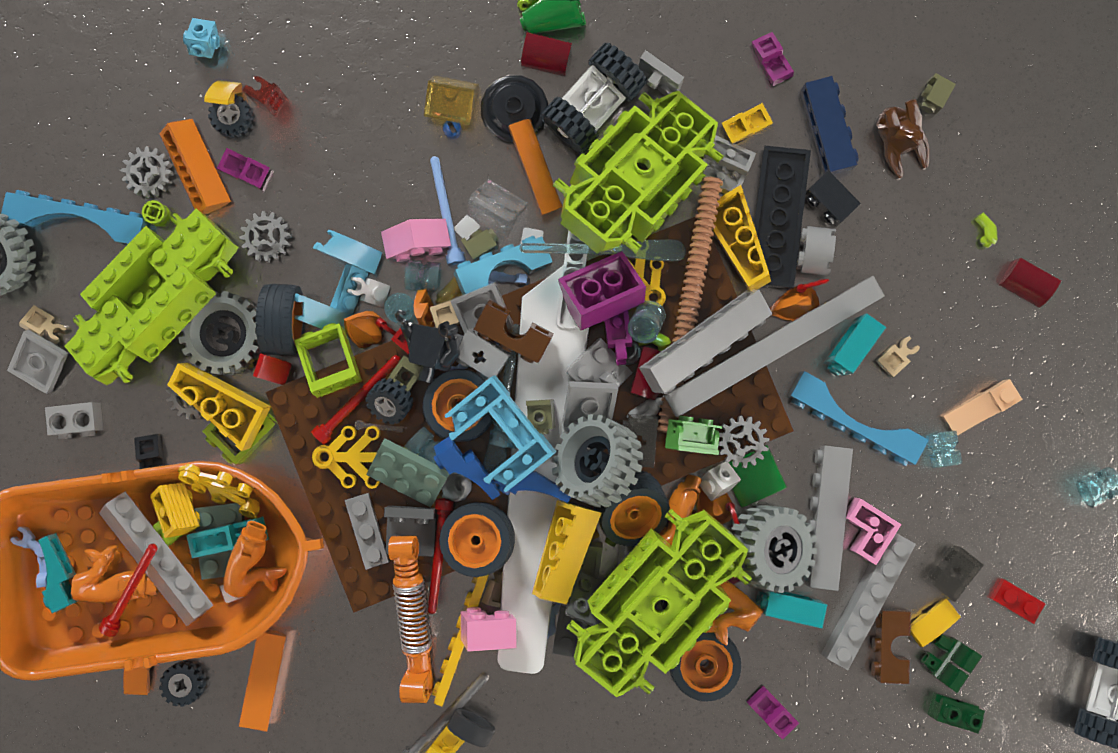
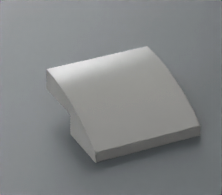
M715 135V145L713 148L724 155V157L717 164L711 157L705 155L703 161L708 166L703 173L706 177L721 179L723 181V185L720 186L722 189L721 193L726 194L739 185L742 186L756 153Z

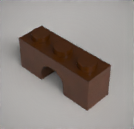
M489 300L473 330L477 331V335L485 340L490 341L492 339L498 342L502 349L508 352L513 350L521 354L520 357L529 363H539L554 333L533 322L526 333L520 335L512 333L507 327V318L511 311Z
M881 608L873 623V627L876 628V638L872 639V650L875 652V661L871 664L872 675L880 683L909 684L910 660L904 656L893 655L891 644L899 636H910L911 612L906 609Z

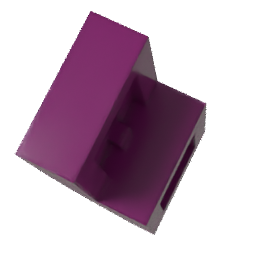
M773 32L752 41L756 56L772 86L794 76V71L784 57L783 48Z
M226 148L217 167V170L259 189L270 167Z
M764 686L747 701L749 706L782 740L799 724Z

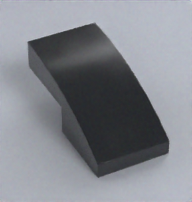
M158 434L134 438L136 461L139 462L140 469L165 466L163 449Z

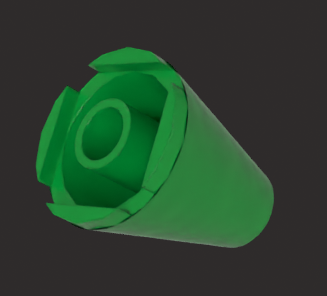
M539 0L522 12L523 17L520 18V22L524 31L536 34L582 27L586 25L584 12H581L579 0Z

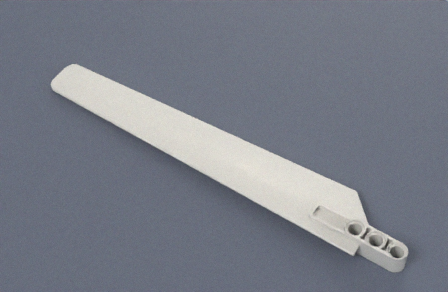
M569 230L564 265L522 297L520 334L526 333L532 322L554 334L539 363H529L520 357L521 354L518 353L515 403L527 417L526 401L554 399L555 428L549 429V434H543L554 449L556 444H562L563 439L560 438L562 433L568 434L570 432L568 427H563L562 418L569 381H574L565 371L586 351L589 328L580 331L570 315L558 282L559 278L586 266L588 246ZM577 249L582 252L583 257L579 261H573L570 259L569 253ZM537 413L536 420L542 422L543 414ZM513 442L511 456L519 451ZM557 450L554 455L535 469L536 472L553 482L558 478L552 473V468L557 467V464L552 462L553 456L558 455L559 451ZM517 491L516 495L512 492L508 495L507 516L514 528L515 544L509 560L503 567L501 611H509V614L516 618V648L498 649L497 654L498 663L504 670L529 674L538 673L543 668L552 601L540 599L533 595L532 591L556 502L560 500L551 495L536 491Z

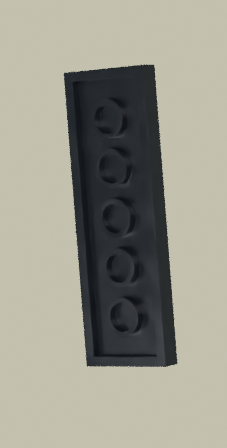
M764 145L754 222L771 282L764 286L794 289L811 150Z

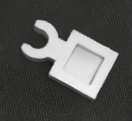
M351 277V280L357 283L356 290L348 289L347 292L349 294L361 295L360 301L384 308L390 289L389 285L366 278V281H364L362 278Z

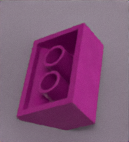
M623 251L558 279L569 313L580 331L636 307L645 301L646 286Z

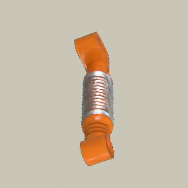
M391 536L388 544V553L390 560L394 562L395 577L393 579V590L398 615L401 649L403 654L406 655L408 668L400 683L401 703H427L434 689L430 659L432 639L430 638V625L428 624L429 615L427 614L424 579L422 574L419 573L417 560L419 541L417 536Z

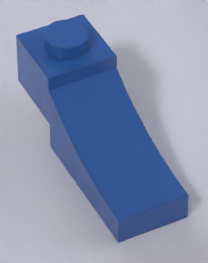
M450 437L434 446L436 456L433 458L440 469L445 467L449 474L455 472L469 478L480 486L492 500L500 495L493 479L490 484L483 480L489 473L472 449L463 454Z
M535 470L507 492L504 491L506 485L495 480V483L498 484L497 489L506 495H510L511 492L516 495L517 491L526 490L548 494L566 503L571 499L570 496L560 490V486Z

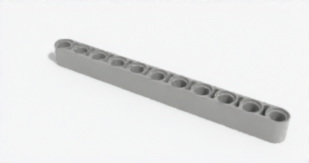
M871 276L677 387L674 391L664 395L675 417H678L878 301L885 295L875 277Z

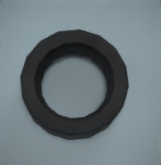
M461 708L455 709L447 726L455 736L478 747H487L495 732V727L489 721Z

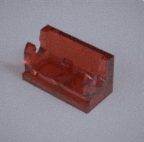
M255 76L254 79L261 83V88L254 90L253 87L245 85L242 91L253 103L275 117L287 97L275 83L271 84L262 77Z

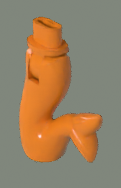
M687 475L684 482L678 484V488L674 490L669 499L670 509L681 518L690 516L697 502L698 494L701 491L699 485L702 481L698 476ZM668 520V526L666 525L664 530L659 533L671 546L676 530L675 525Z
M248 521L247 526L242 529L241 535L231 552L224 576V590L233 597L247 596L258 581H263L272 592H275L278 587V578L284 576L287 568L258 567L248 571L263 557L266 549V526L261 523Z
M118 545L110 546L103 552L94 549L84 551L92 562L93 567L88 571L74 575L71 587L73 600L98 603L118 602L134 571L121 572L103 582H98L114 559L119 548ZM146 573L143 575L130 600L147 598V595L158 594L157 587Z
M726 581L720 586L731 599L728 608L733 609L734 612L719 615L714 619L711 628L706 632L715 633L716 638L724 645H728V627L735 626L749 632L764 612L743 591L729 581Z

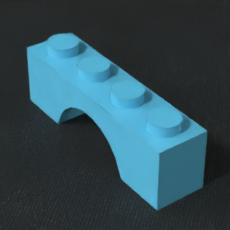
M531 236L522 240L523 244L514 247L513 244L501 248V252L495 255L489 252L480 256L479 261L474 263L465 261L457 265L458 269L455 270L454 276L462 295L487 286L491 272L503 265L517 266L528 275L550 267L553 261L543 237L535 238V236Z

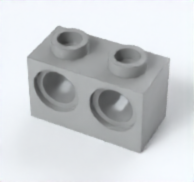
M88 402L45 407L47 435L57 436V440L71 439L72 434L80 433V437L95 436V431H103L101 403ZM86 414L90 418L87 426L83 423V417ZM62 417L66 419V426L64 428L60 426Z

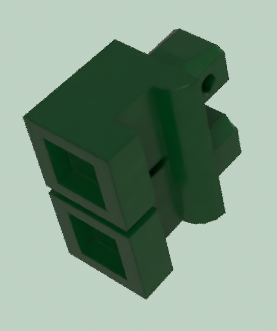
M941 634L933 643L941 649L939 655L935 657L930 652H927L921 659V662L928 669L927 672L949 689L958 693L969 675L954 666L950 661L971 674L982 658V655L959 640Z
M937 692L933 693L928 715L938 722L977 734L981 730L985 710L979 709V706Z

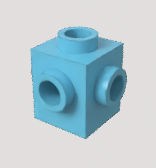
M192 18L188 30H185L183 34V43L187 46L189 55L212 58L215 49L219 48L220 43L215 21Z

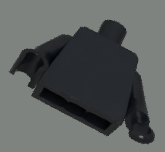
M398 310L395 313V317L402 323L401 330L407 342L409 362L421 366L418 380L432 383L436 369L448 372L452 364L460 356L459 346L463 335L457 334V325H449L448 321L439 324L438 328L414 323L412 325V323H408L407 319L400 316V314L406 315V312Z

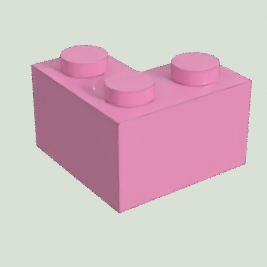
M409 219L381 232L386 259H396L397 262L408 261L410 256L423 255L425 252H429V255L443 253L442 249L451 246L446 219Z
M854 497L847 508L846 520L860 528L861 531L849 550L866 561L877 565L901 524L864 500Z
M469 607L467 611H461V641L467 651L516 648V618L509 614V611H495L494 615H487L480 607Z

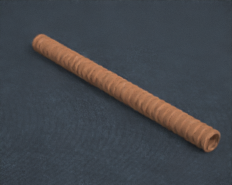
M705 177L702 179L704 185H701L702 192L699 194V197H701L698 200L700 207H697V212L699 213L695 216L697 219L694 222L696 229H693L692 232L694 233V236L691 238L693 243L690 244L692 250L689 251L690 258L687 259L689 265H686V269L688 272L684 275L686 277V280L683 281L685 287H682L684 294L680 297L682 299V302H679L681 309H678L680 315L676 318L678 324H675L677 331H674L676 337L673 338V343L694 329V325L698 322L696 320V317L699 316L697 309H700L698 303L702 300L700 295L703 294L701 288L704 287V283L702 282L706 279V276H704V273L707 272L705 266L708 265L706 260L710 257V254H708V251H711L709 244H712L713 240L711 237L714 235L712 229H715L713 222H716L717 219L715 217L718 214L716 208L719 207L717 201L720 200L721 196L719 193L722 192L720 186L723 185V181L719 178ZM687 380L680 381L678 384H676V386L679 387L683 385L684 382H687ZM662 397L661 400L664 402L663 405H660L662 412H659L661 418L657 421L659 427H656V430L667 434L669 419L677 420L679 416L675 417L665 397Z

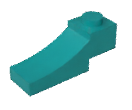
M264 516L188 534L187 540L191 557L196 558L233 550L242 529L247 526V522L255 521L266 526ZM266 528V531H265V533H266V535H267V539H266V540H269L268 533H267V528Z
M56 533L38 540L42 548L47 570L46 590L42 591L44 596L43 602L52 613L78 602L72 598V586L69 582V579L73 578L76 573Z

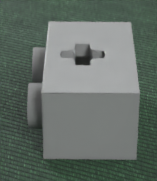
M473 328L468 329L462 338L459 346L460 356L456 361L464 367L471 366L477 370L476 373L484 380H488L494 375L497 377L512 353L502 349L492 340L488 341L477 335L478 332L473 330ZM483 351L485 359L479 361L477 353Z

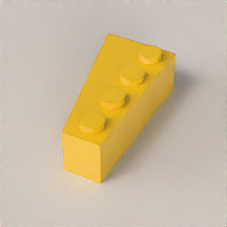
M739 185L721 196L720 200L717 201L719 203V207L716 208L718 214L715 215L717 219L716 222H713L715 229H712V232H714V236L747 289L758 290L771 282L742 186Z
M178 363L167 384L190 406L196 408L202 417L214 424L220 433L236 444L235 446L241 451L251 448L271 408L270 405L190 363Z
M557 500L534 583L533 595L540 599L567 605L601 516L600 512Z

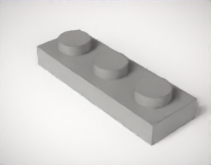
M366 493L345 500L365 569L390 562L388 554H386V547L370 494Z

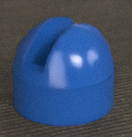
M455 119L445 121L443 124L445 136L450 139L460 136L462 131L460 123ZM452 123L456 132L452 133L448 124Z

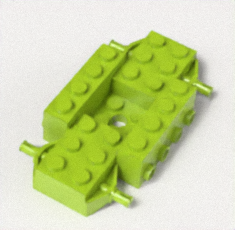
M680 91L672 92L655 100L646 92H643L638 100L649 107V116L636 106L629 112L623 111L617 119L618 123L615 126L611 124L603 133L604 137L601 140L596 139L589 147V152L586 155L582 153L574 163L576 168L569 182L571 186L569 187L560 178L553 184V187L564 194L563 196L565 197L560 224L597 254L600 251L615 248L622 244L626 245L636 254L642 245L637 243L631 236H635L643 243L653 231L656 232L662 226L667 215L671 216L679 206L678 203L681 200H686L691 194L692 188L695 185L698 186L702 179L706 177L703 172L708 164L699 157L708 155L717 164L724 157V155L713 148L718 122ZM637 163H644L648 170H641Z
M197 208L185 219H182L177 213L172 214L175 218L170 216L171 222L176 227L166 240L145 226L80 294L88 305L97 312L88 321H85L82 315H76V318H73V322L76 323L79 329L65 345V348L86 374L99 382L109 385L118 377L124 383L130 382L129 379L132 380L133 376L127 369L134 359L139 356L151 363L217 294L206 281L210 280L218 272H221L226 278L230 277L227 272L231 275L233 274V270L227 265V262L237 252L238 247L211 219Z
M670 509L668 512L671 515L666 513L665 518L676 527L672 546L651 528L587 600L591 613L601 623L583 629L572 620L570 622L571 625L568 624L567 629L575 634L578 639L574 654L575 664L615 697H619L638 686L647 694H650L654 686L644 678L649 661L665 674L670 669H674L679 664L681 656L695 646L697 638L711 628L714 619L728 609L731 599L720 585L732 577H737L744 585L749 583L747 580L751 581L752 579L742 568L748 552L746 546L704 509L685 518H681ZM659 600L667 601V607L662 611H657L654 608Z

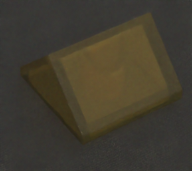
M434 75L428 81L424 116L470 125L479 84Z

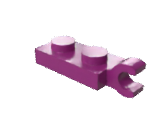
M628 310L604 320L608 349L615 348L617 366L626 365V347H632Z

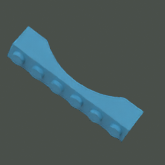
M16 190L15 194L6 192L1 214L8 215L7 221L15 219L19 222V225L32 228L56 218L72 217L86 219L98 224L115 242L126 246L145 226L150 228L151 225L145 221L140 213L129 212V215L121 214V210L107 207L106 211L98 210L99 206L84 203L82 207L77 206L76 202L72 200L61 199V202L53 201V197L41 194L38 195V198L30 197L31 193Z
M805 371L799 373L787 395L788 398L792 399L791 404L800 409L806 407L812 410L811 415L822 421L825 418L832 421L834 428L845 432V430L853 433L852 437L864 444L868 441L874 445L873 449L883 455L889 453L895 456L893 460L903 466H907V464L916 465L929 441L910 429L880 430L855 421L836 404L829 393L826 383Z

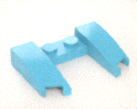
M328 230L327 233L332 238L324 246L316 242L313 249L346 263L330 306L300 294H295L294 301L302 302L303 315H296L295 319L320 329L331 323H340L345 329L344 319L353 315L360 295H352L347 292L348 289L356 290L357 283L352 281L351 277L362 278L366 281L368 273L375 274L382 252L340 233Z
M494 375L446 413L445 418L452 417L455 432L449 433V437L451 440H454L488 412L492 415L519 451L483 480L490 484L492 479H495L506 485L504 491L507 492L554 455L556 450L544 435L536 430L509 396L508 390Z

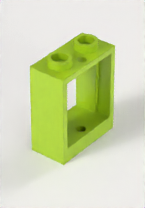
M340 323L328 324L320 331L304 333L300 336L301 338L294 340L310 391L317 398L362 381L346 331ZM339 338L349 368L318 380L308 350Z
M268 412L263 422L265 427L257 434L251 448L240 451L238 454L215 432L217 427L214 424L210 423L202 432L207 436L205 440L212 447H218L223 452L222 457L228 463L236 465L242 464L279 425L277 420Z

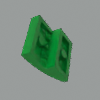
M768 444L765 445L768 451L761 452L764 459L756 458L755 466L748 462L747 468H743L741 462H739V465L734 467L733 460L728 462L741 479L733 487L741 508L787 488ZM755 450L746 453L743 458L751 456Z

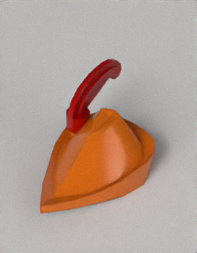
M829 279L799 284L794 289L786 291L770 307L771 316L794 321L820 306L819 298L813 287L829 282Z
M374 311L357 313L344 319L347 337L359 348H367L372 344L380 342L383 329L392 335H395L397 332L387 326V322Z
M699 486L701 491L696 502L697 512H701L704 509L720 524L727 523L732 518L734 524H740L735 512V505L727 493L711 501Z

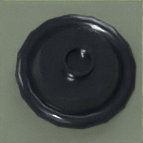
M507 75L495 80L486 89L481 100V118L485 127L496 138L506 142H513L508 128L511 124L530 119L536 134L544 127L545 123L542 121L543 119H541L540 114L548 106V100L543 89L534 80L522 75Z

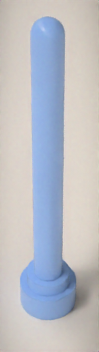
M433 156L430 159L442 219H446L451 246L447 250L446 261L448 266L458 265L465 262L464 252H461V249L457 246L440 161L438 157Z

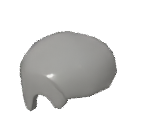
M455 472L449 474L441 488L443 491L442 497L453 502L466 499L472 489L471 480Z

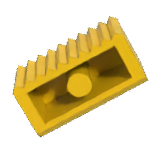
M184 482L160 485L150 495L165 538L191 534L200 526V515L194 510L192 493L190 490H187Z

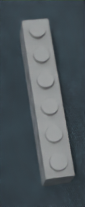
M746 290L639 367L653 392L668 394L677 388L676 384L680 381L693 377L695 370L712 363V358L717 354L727 352L731 348L730 345L746 338L751 329L765 324V319L772 315V312L760 290Z
M820 445V449L816 450L815 464H818V468L812 480V485L815 487V497L812 496L810 500V510L813 511L812 520H809L808 523L813 527V530L809 533L816 535L817 541L812 543V547L817 548V554H812L811 560L815 561L814 567H808L807 569L811 574L808 578H803V581H806L805 585L810 588L839 590L853 449Z
M123 492L103 506L99 514L138 564L150 544L157 545L158 550L145 573L186 626L190 625L213 606L212 602L126 492Z
M896 533L877 565L869 564L821 653L824 657L849 670L916 545L915 543Z

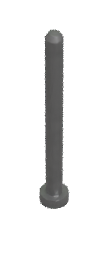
M485 673L481 674L411 749L406 748L402 753H420L450 721L455 709H462L488 681L489 677Z

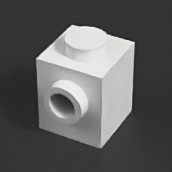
M724 462L710 469L701 478L702 481L699 486L708 498L713 501L729 492L741 479L731 465Z

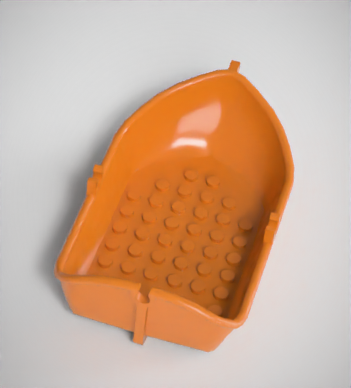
M194 461L14 486L0 491V670L15 679L37 681L125 668V671L143 666L144 668H150L158 663L223 655L240 649L265 633L278 621L291 604L307 564L308 551L324 548L323 538H306L295 516L276 492L261 480L245 471L220 462ZM192 464L199 467L202 473L215 476L219 472L230 474L233 477L230 486L238 487L239 483H244L253 488L249 498L255 499L260 503V510L256 518L264 516L269 540H266V549L263 557L251 570L258 567L287 568L284 576L278 578V587L275 592H272L263 581H258L247 596L226 603L220 586L224 585V577L201 579L199 557H191L187 540L188 534L183 535L168 547L212 602L213 606L190 625L186 626L158 590L157 595H147V598L130 600L120 617L121 627L117 635L107 637L100 633L99 625L104 617L111 615L117 602L78 601L60 611L52 613L43 602L44 596L42 591L46 590V587L37 588L36 578L39 573L38 556L30 548H23L13 544L10 539L12 537H18L20 540L23 539V533L17 530L19 527L29 528L35 535L37 542L45 536L56 533L76 574L88 571L93 567L92 562L84 553L85 550L94 549L103 552L110 546L118 545L119 548L114 559L98 582H103L121 572L135 571L138 563L99 514L106 503L126 492L153 526L159 520L150 495L160 485L182 483L178 479L179 467ZM185 483L187 490H190L192 493V505L194 508L222 505L211 500L212 496L208 489L203 494L192 490V485ZM228 498L225 504L235 503ZM244 516L245 520L253 519ZM73 578L69 579L71 586Z

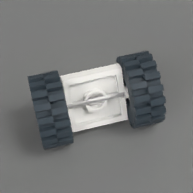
M605 42L588 60L590 67L562 98L556 96L540 114L541 119H543L542 121L553 131V134L559 137L563 143L567 144L570 149L572 148L579 154H584L591 144L598 139L599 133L597 130L625 99L626 101H632L647 84V78L643 76L644 73L639 70V66L634 64L632 59L625 55V52L618 50L611 43Z
M1098 637L1092 661L1097 662L1086 709H1079L1074 733L1093 742L1118 749V642Z

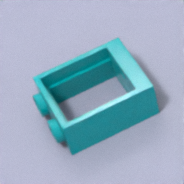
M867 313L855 318L823 362L828 366L827 370L837 377L839 375L853 374L886 327Z
M763 589L758 591L756 596V604L764 611L763 614L765 616L823 628L827 604L817 598L787 591L778 593Z

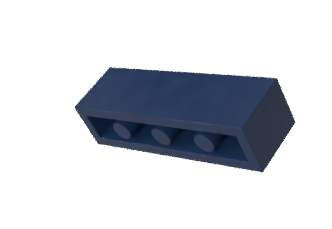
M833 76L805 83L801 88L824 173L829 170L835 175L852 170L858 165L859 157L857 150L852 147V131L849 126H846L844 119L846 117V110L839 101L840 89L838 83L834 82Z

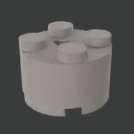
M813 226L802 228L799 246H802L803 250L799 251L796 269H800L801 273L829 276L831 269L827 268H829V262L833 263L836 236L834 234L836 229Z

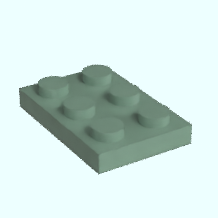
M384 438L366 475L431 508L449 473L446 469H440L438 465Z
M230 503L194 508L200 515V526L195 531H204L244 521V516L238 512L240 505ZM232 550L199 557L201 579L224 577Z

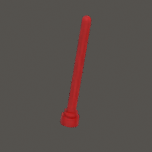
M397 355L393 356L326 424L317 425L311 431L313 436L325 445L331 439L332 430L367 396L379 380L384 379L401 360L400 357Z
M436 498L435 500L436 513L439 515L427 607L429 614L436 613L443 563V554L440 550L439 541L440 533L448 515L451 514V511H454L455 502L445 498Z
M150 544L147 547L111 615L104 617L99 625L101 634L107 637L117 635L121 627L120 617L158 550L156 544Z

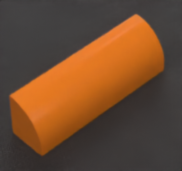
M193 119L167 123L160 132V136L194 209L197 208L206 215L226 206L231 200Z
M526 119L509 125L510 134L540 214L544 215L562 208L563 206L556 188L553 187L554 182L531 120Z
M268 629L256 638L239 727L268 731L286 635L281 632Z

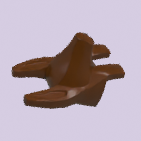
M916 99L905 102L906 110L899 107L886 108L880 115L876 125L884 142L886 161L897 178L903 177L900 154L915 150L921 167L927 168L929 166L930 149L928 140L922 130V115Z

